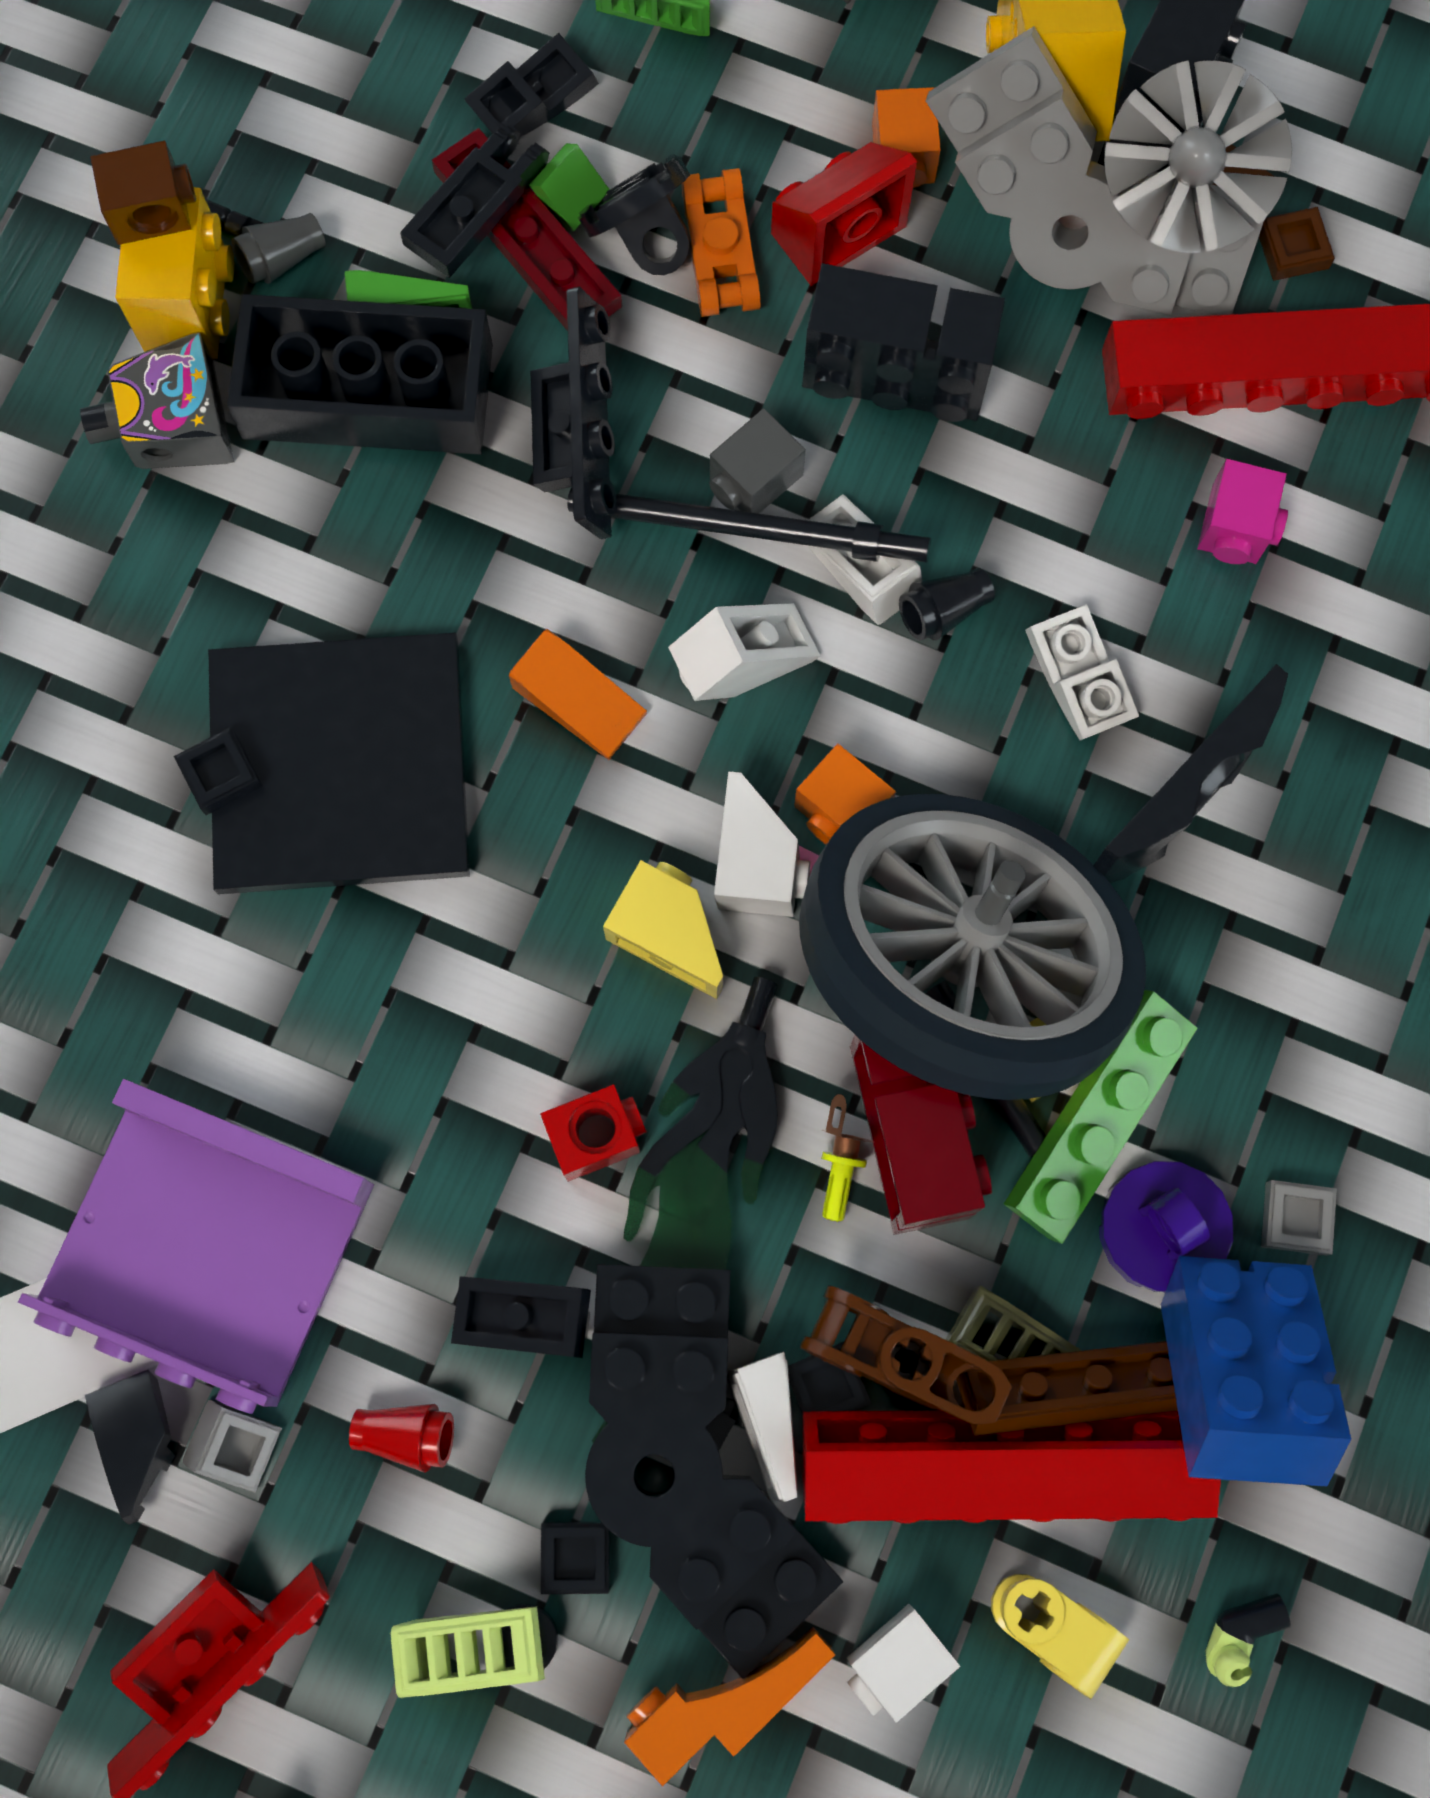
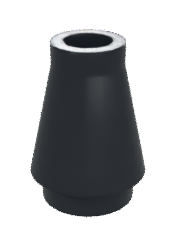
M976 568L967 573L912 583L909 587V592L901 595L899 598V610L904 625L909 633L919 641L926 638L938 640L980 607L991 603L995 598L994 586L988 574L981 568Z

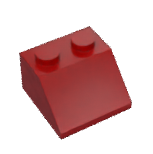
M870 142L853 153L843 152L829 162L824 171L804 183L797 181L790 184L778 195L772 203L771 234L810 286L818 282L822 263L843 267L907 227L917 166L916 159L910 152Z

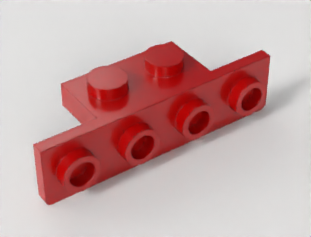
M311 1562L262 1611L256 1608L213 1569L110 1670L112 1684L153 1718L107 1764L111 1797L130 1798L138 1789L143 1791L153 1786L166 1771L171 1756L191 1737L198 1738L205 1734L220 1716L223 1705L243 1685L250 1686L257 1682L269 1669L274 1654L294 1634L301 1635L318 1621L324 1611L325 1603L330 1597L319 1568Z

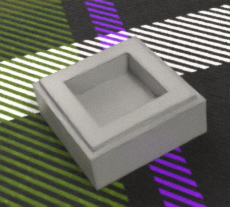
M1275 1180L1266 1182L1261 1247L1324 1256L1333 1254L1337 1188Z

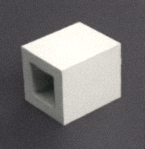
M907 1604L847 1657L850 1665L857 1673L847 1683L873 1716L885 1708L897 1723L954 1673L960 1665L910 1604Z

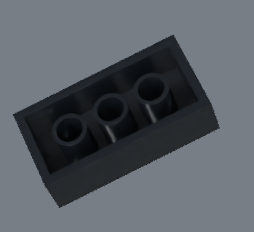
M242 294L227 408L242 439L482 455L493 349L486 310Z

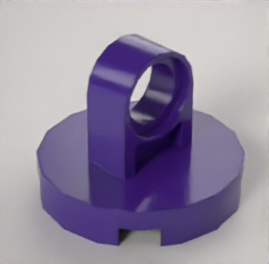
M1154 1161L1127 1172L1109 1189L1101 1212L1102 1225L1099 1226V1239L1109 1263L1127 1282L1153 1292L1165 1293L1179 1256L1227 1259L1233 1243V1215L1222 1190L1204 1172L1181 1162Z

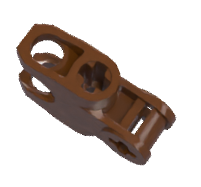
M827 1286L823 1295L827 1301L811 1336H804L800 1345L802 1350L858 1377L864 1376L882 1385L887 1390L928 1410L943 1411L969 1424L982 1425L997 1422L1012 1388L1006 1375L998 1366L933 1333L901 1322L889 1316L883 1309L837 1287ZM848 1312H851L856 1317L839 1351L833 1348V1345ZM902 1349L912 1350L915 1353L912 1359L918 1361L917 1367L910 1373L901 1372L899 1370L900 1362L895 1359L896 1354ZM975 1369L981 1371L992 1382V1400L987 1407L980 1411L966 1410L958 1405L954 1398V1381L965 1370Z

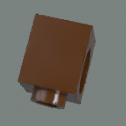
M165 140L90 156L101 213L118 245L191 230L186 204L196 202L192 178L186 163L175 164Z

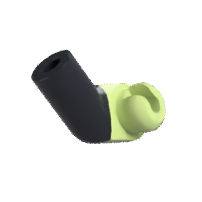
M1276 1593L1227 1609L1218 1616L1205 1654L1210 1673L1217 1677L1223 1685L1238 1687L1250 1679L1252 1675V1669L1249 1667L1250 1655L1256 1638L1290 1628L1289 1614L1279 1594Z

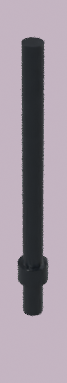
M573 488L570 489L568 494L567 508L569 512H573ZM616 494V511L611 515V518L849 551L852 552L853 559L878 562L879 557L884 556L927 563L931 548V538L886 532L882 524L858 521L856 527L623 494Z

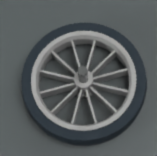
M914 794L886 799L862 809L845 821L833 834L812 868L801 903L799 931L803 955L818 990L844 1025L863 1043L898 1068L919 1079L958 1093L989 1099L1017 1100L1048 1096L1066 1090L1092 1074L1122 1042L1139 1009L1146 983V960L1138 929L1128 908L1106 877L1093 867V864L1077 849L1045 827L1020 814L980 800L953 795ZM920 863L927 880L908 864ZM954 867L975 872L972 896L969 898ZM872 877L890 893L864 885L863 883ZM1031 905L1049 920L1013 923V920ZM864 920L896 932L869 933ZM1069 948L1074 959L1050 951V949ZM931 959L929 965L908 981L889 963ZM941 977L956 984L957 991L954 1010L935 1001L923 993V991ZM975 987L980 988L996 1024L970 1017ZM1056 988L1081 996L1080 1008ZM1021 1004L1046 1025L1032 1027Z

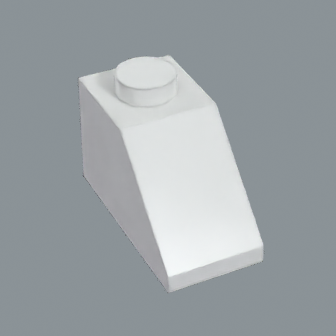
M794 603L715 607L668 647L679 669L680 678L689 689L694 701L736 697L812 663L820 657Z
M728 772L714 890L718 910L793 917L795 898L803 899L810 877V861L800 860L798 839L740 772Z

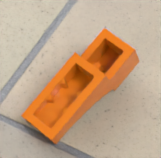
M812 1627L796 1643L773 1660L750 1672L744 1679L739 1677L719 1686L685 1693L676 1683L665 1695L656 1686L627 1714L626 1717L634 1726L626 1733L624 1743L662 1787L714 1735L734 1757L835 1656V1653L827 1641Z

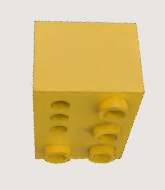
M998 0L997 14L988 16L986 21L987 53H992L1034 26L1097 131L1095 141H1110L1109 136L1113 124L1126 36V28L1118 0Z

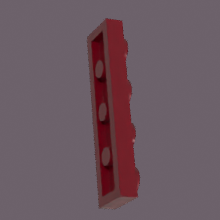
M477 128L432 159L434 173L444 183L475 147L480 149L488 138ZM508 161L503 165L507 169L511 167ZM531 188L524 189V194L487 235L567 331V289L581 287L592 299L604 307L608 317L622 308V296Z

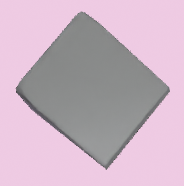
M208 1400L185 1452L183 1464L194 1473L255 1493L282 1428L222 1403Z

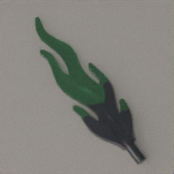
M754 977L739 1022H732L728 1032L717 1043L689 1063L674 1079L661 1100L659 1114L667 1118L689 1099L698 1097L693 1109L652 1146L636 1171L630 1189L628 1215L624 1228V1239L627 1242H633L637 1237L644 1219L648 1197L655 1188L660 1186L659 1216L650 1246L640 1266L725 1270L731 1248L732 1228L727 1180L731 1144L739 1131L745 1129L748 1144L741 1172L742 1191L745 1203L753 1205L757 1199L758 1180L761 1170L771 1149L777 1129L776 1092L766 1057V1033L762 1032L778 984L773 981ZM606 1421L603 1422L592 1439L593 1443L602 1429L608 1424Z

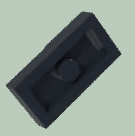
M460 1276L451 1344L583 1358L585 1338L588 1337L590 1312L588 1310L591 1290Z

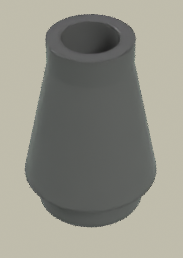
M312 213L297 218L245 226L242 228V234L231 240L236 260L251 284L262 280L270 284L311 253L326 246L323 231Z

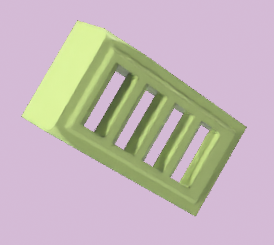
M537 1606L415 1619L394 1625L391 1629L395 1688L399 1698L521 1684L545 1679ZM505 1626L511 1627L515 1667H506L502 1636V1627ZM476 1630H482L485 1670H480ZM454 1633L458 1671L454 1673L451 1671L448 1634Z

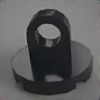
M672 154L666 158L664 166L662 162L657 165L653 163L606 192L607 195L602 199L604 203L598 206L600 210L595 212L591 204L587 205L579 213L578 219L590 238L615 227L632 258L642 270L652 275L673 273L684 264L689 253L690 236L669 193L686 181L690 173L681 157ZM664 227L674 234L677 241V249L672 256L666 259H656L649 255L643 243L644 236L650 229Z

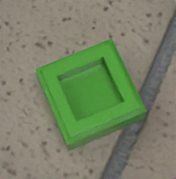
M566 143L529 185L565 230L572 232L581 224L578 219L579 213L590 204L595 208L605 197L606 192L610 190L578 144Z

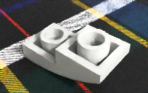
M1087 604L1025 629L1049 686L1079 740L1139 717L1117 659L1109 661Z

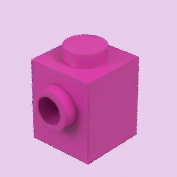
M1226 459L1212 485L1197 549L1213 553L1215 558L1225 563L1244 564L1250 562L1257 564L1268 545L1277 546L1282 538L1287 522L1288 510L1279 508L1287 474Z

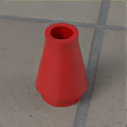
M436 1404L378 1410L357 1409L352 1417L349 1429V1445L352 1450L366 1451L424 1473L428 1472L431 1466L443 1468L447 1464L454 1439V1419L452 1413L439 1411Z

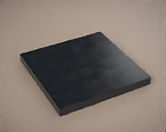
M456 632L208 649L210 737L231 727L263 786L212 812L213 890L218 895L470 877L459 648Z

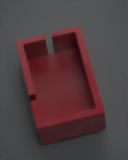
M854 1034L850 1049L871 1140L874 1141L872 1145L893 1235L970 1219L985 1208L983 1196L992 1194L991 1179L983 1154L973 1156L968 1137V1129L976 1127L970 1095L939 1087L898 1068L877 1054Z

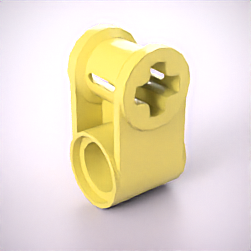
M1014 1574L1004 1578L995 1587L991 1597V1612L999 1627L1040 1658L1039 1662L1089 1699L1093 1698L1129 1641L1120 1631L1082 1604L1075 1603L1051 1584L1027 1574ZM1021 1595L1033 1599V1605L1040 1611L1034 1622L1026 1618L1021 1619L1022 1612L1015 1606L1017 1599Z

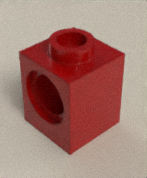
M614 1084L540 1113L567 1182L639 1154L640 1151L635 1137L647 1133L633 1096L620 1101ZM602 1115L611 1119L615 1124L613 1138L609 1143L598 1148L584 1145L579 1140V1129L582 1123L591 1116Z

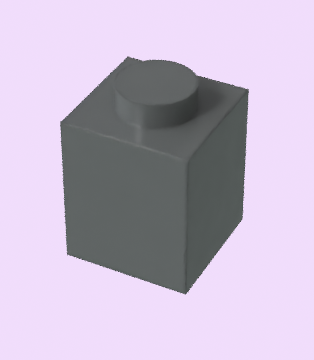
M763 408L710 454V488L716 498L726 508L734 510L737 507L740 511L759 514L803 476L806 449Z

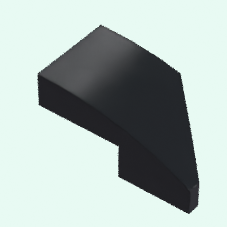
M149 1370L85 1395L95 1440L108 1483L121 1519L128 1525L139 1521L145 1510L141 1505L143 1499L160 1470L167 1472L176 1456L167 1448L171 1440L170 1429L158 1379Z

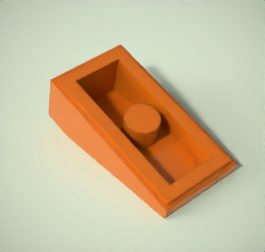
M545 629L509 673L512 689L608 760H610L647 714V710L549 629Z

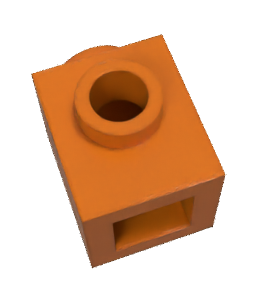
M837 743L796 789L794 807L809 819L806 822L809 830L821 842L827 845L833 834L851 816L872 804L894 798L896 791Z

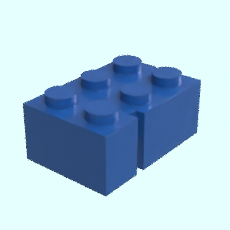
M1179 1256L1161 1302V1310L1188 1476L1192 1478L1327 1487L1352 1438L1339 1384H1331L1336 1374V1369L1312 1265L1252 1261L1248 1271H1241L1239 1260Z

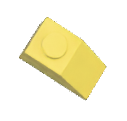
M640 860L603 925L606 940L717 999L723 989V974L698 891L690 886L692 879L686 873L668 863L659 862L655 868Z

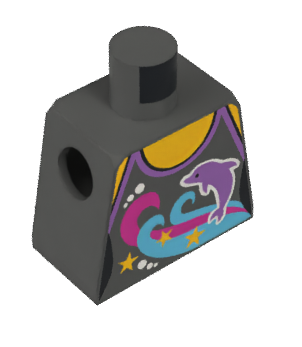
M200 332L190 334L112 364L108 369V377L113 401L80 409L82 425L89 443L96 444L120 438L124 449L135 467L153 469L219 465L234 462L214 361Z

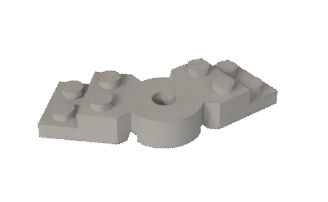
M1034 26L929 91L926 103L958 152L955 160L956 165L987 213L1011 218L1009 234L1013 253L1022 268L1034 279L1048 286L1060 289H1080L1101 282L1113 302L1170 316L1174 305L1212 315H1231L1233 313L1263 222L1258 225L1218 186L1211 184L1210 187L1255 229L1235 243L1216 250L1206 251L1196 189H1191L1201 253L1176 252L1154 245L1150 241L1178 184L1177 180H1175L1148 239L1146 240L1138 235L1120 216L1112 200L1159 172L1155 171L1114 197H1111L1105 175V166L1090 161L1097 131ZM1074 215L1080 217L1086 223V226L1080 229H1069L1063 226L1058 219L1063 216Z

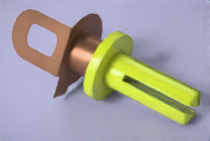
M841 1094L836 1095L831 1102L825 1131L836 1135L833 1152L823 1151L821 1159L832 1162L822 1216L827 1220L836 1222L843 1221L845 1218L854 1167L865 1168L867 1160L858 1158L861 1141L874 1142L842 1134L847 1104L846 1099ZM839 1106L842 1109L839 1127L834 1128L832 1126L835 1107Z

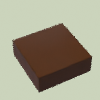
M1318 207L1265 218L1259 234V240L1273 281L1330 268L1335 257Z

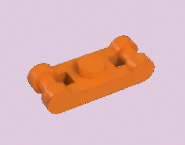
M740 168L722 170V176L700 179L699 173L690 174L681 185L701 317L719 315L720 308L741 306L742 312L760 310L759 283L754 266ZM725 202L726 212L704 213L703 203ZM736 276L737 282L716 284L715 280L717 278Z

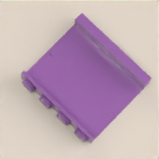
M123 1079L112 1103L125 1109L124 1115L39 1296L22 1293L18 1303L37 1310L38 1313L33 1322L48 1330L71 1337L75 1327L98 1336L94 1348L107 1355L131 1363L135 1353L159 1362L154 1374L168 1381L192 1388L197 1378L220 1388L216 1400L227 1406L249 1414H253L257 1404L263 1407H277L374 1184L361 1176Z

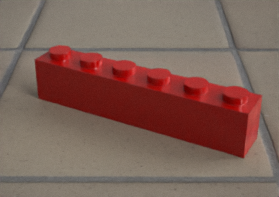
M1430 304L1112 321L1102 348L1109 415L1127 414L1134 419H1147L1155 417L1162 412L1187 411L1191 415L1205 416L1228 408L1247 407L1251 412L1262 413L1275 410L1283 405L1307 404L1312 409H1327L1341 402L1367 401L1372 406H1385L1401 399L1426 398L1430 402Z
M940 1410L803 1412L802 1484L805 1521H826L833 1524H844L850 1521L914 1523L919 1520H963L970 1523H979L986 1520L1030 1519L1036 1522H1049L1055 1519H1099L1114 1522L1122 1519L1166 1518L1173 1521H1185L1191 1518H1218L1221 1479L1192 1478L1188 1476L1178 1410L974 1436L969 1423Z

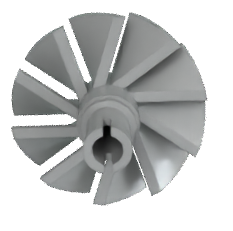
M1184 61L1158 72L1140 88L1185 131L1183 133L1179 131L1135 89L1119 110L1109 136V140L1167 144L1172 146L1166 148L1106 143L1105 175L1111 197H1114L1169 163L1170 166L1112 200L1120 216L1129 227L1147 240L1174 182L1177 180L1178 184L1150 241L1154 245L1167 250L1201 253L1191 189H1196L1206 251L1216 250L1235 243L1255 229L1210 187L1211 184L1215 183L1258 225L1273 210L1284 190L1287 178L1223 172L1225 167L1290 172L1292 140L1286 119L1226 153L1228 146L1285 113L1275 94L1263 82L1250 74L1219 136L1216 132L1246 71L1243 67L1228 62H1194L1204 128L1199 127L1189 61Z

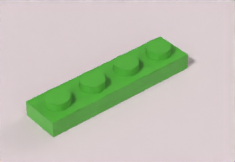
M1144 990L1139 1009L1122 1042L1092 1074L1080 1082L1005 1200L1004 1205L1049 1240L1063 1244L1198 1028L1157 993Z

